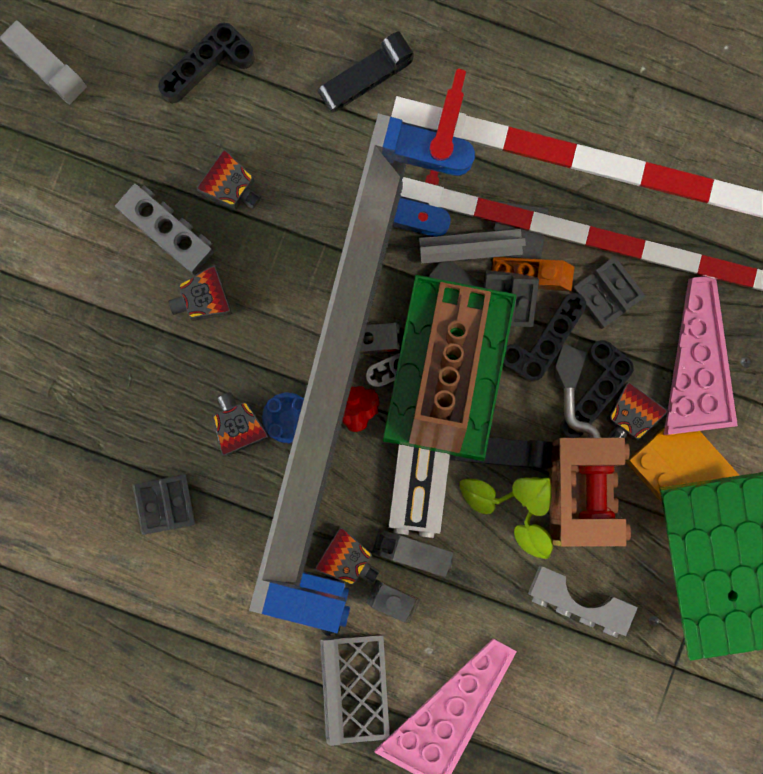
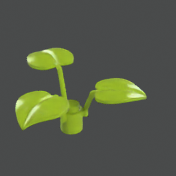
M519 478L513 483V491L501 498H495L496 492L494 488L481 480L462 479L459 482L460 490L468 505L482 514H491L495 510V504H500L515 496L522 503V506L527 507L529 510L524 521L525 525H517L514 529L518 545L534 557L541 559L550 558L553 550V541L550 534L539 525H530L532 514L543 516L550 509L552 493L549 478Z

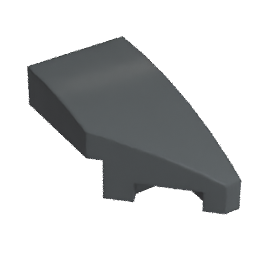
M564 344L560 349L554 370L556 373L554 379L560 383L563 390L564 388H574L575 391L587 352Z

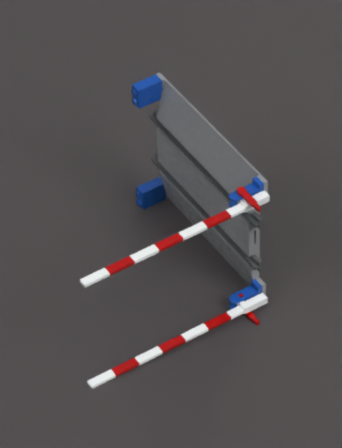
M463 69L456 70L452 88L447 91L443 108L396 96L391 117L382 114L377 116L249 611L338 633L339 626L346 627L350 607L345 605L349 588L345 587V582L303 570L307 554L309 553L308 550H310L313 530H315L319 507L322 503L321 500H323L324 487H326L330 464L333 460L332 457H334L335 444H337L338 434H340L341 421H343L342 418L345 414L347 398H349L348 395L351 391L353 375H355L354 372L357 368L359 352H361L360 349L362 348L364 333L367 329L369 313H371L370 310L373 306L372 303L377 290L376 287L378 286L379 274H381L380 271L383 267L382 264L393 227L432 237L443 236L448 231L451 222L450 215L446 211L448 210L763 291V270L438 186L439 172L461 176L470 170L475 159V151L470 143L763 218V192L466 116V114L460 113L464 96L461 91L466 71ZM407 164L431 170L430 175L426 176L425 182L403 177Z

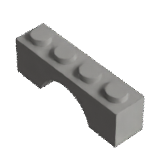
M539 566L528 592L529 595L533 596L532 602L544 607L550 603L557 606L555 612L569 618L571 613L581 617L579 622L594 628L595 623L605 627L604 633L618 638L619 634L627 635L638 608L612 596L596 606H581L569 595L566 586V576Z

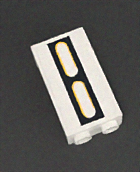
M399 445L389 527L394 528L393 533L409 535V530L419 531V536L434 538V533L440 534L449 454Z

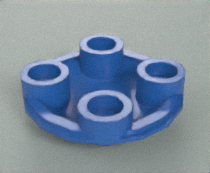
M285 392L277 394L268 400L263 409L262 422L264 429L270 437L278 442H293L304 401L303 397Z

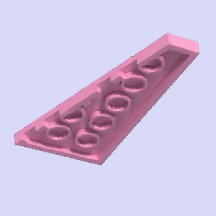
M695 277L688 279L664 435L738 426L717 280L713 278Z
M492 639L374 752L413 774H452L517 651Z

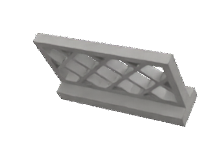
M521 229L419 238L421 264L522 255V246H526L525 238L521 236Z
M383 635L320 639L326 743L334 746L342 743L386 740L390 733ZM377 641L378 652L370 659L361 649L367 642ZM362 642V643L359 645V647H357L355 644H353V643ZM349 643L355 649L347 661L339 656L338 644ZM358 653L369 661L360 673L349 665ZM377 658L379 660V666L375 663ZM339 660L344 663L341 668H339ZM371 665L379 670L380 676L373 685L363 677ZM346 667L357 675L348 687L340 681V674ZM360 679L371 687L362 699L351 691ZM379 684H380V691H379L378 689H376V687H377ZM341 686L345 689V691L342 694ZM373 691L381 696V704L375 711L364 703ZM348 692L359 701L350 713L342 708V700ZM361 705L372 713L363 725L352 717ZM381 709H382V718L378 715V713L381 711ZM342 712L347 715L344 720L342 718ZM375 716L383 724V734H372L366 729ZM351 719L360 729L354 736L344 737L343 726ZM363 731H365V732L368 734V735H361V736H360V734H361Z

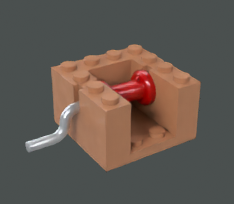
M564 388V416L567 424L575 431L588 434L590 438H559L551 441L553 443L549 479L552 499L549 509V522L553 545L561 547L626 546V541H630L631 528L630 524H626V519H615V513H618V499L614 498V488L618 487V474L615 472V467L625 465V460H629V444H625V438H601L596 427L590 423L578 421L575 418L574 388Z

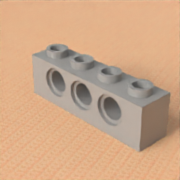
M134 183L115 207L189 272L195 275L214 254L210 248L212 243L202 234L197 237L191 232L193 227L185 219L181 218L178 221L172 215L174 210L165 202L157 203L153 199L155 194L145 185L140 188ZM146 206H152L154 209L149 217L141 216V211ZM165 222H170L173 224L172 230L166 234L161 233V225ZM182 239H191L192 245L189 249L182 250L179 248V243Z

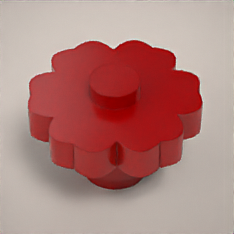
M363 386L350 388L351 391L348 395L349 398H347L345 414L342 418V423L352 432L364 430L369 419L378 413L377 406L380 404L378 394L373 389L365 390Z

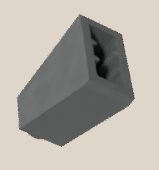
M382 529L378 531L372 553L444 577H446L447 572L452 566V556L454 553Z

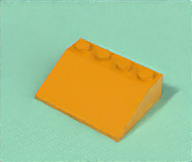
M665 426L630 456L629 460L625 461L661 503L659 487L739 476L701 431L664 435Z

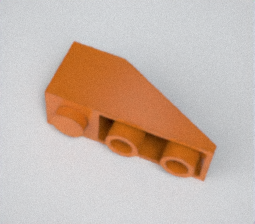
M493 257L492 271L537 277L539 279L538 289L572 290L574 266L564 260Z

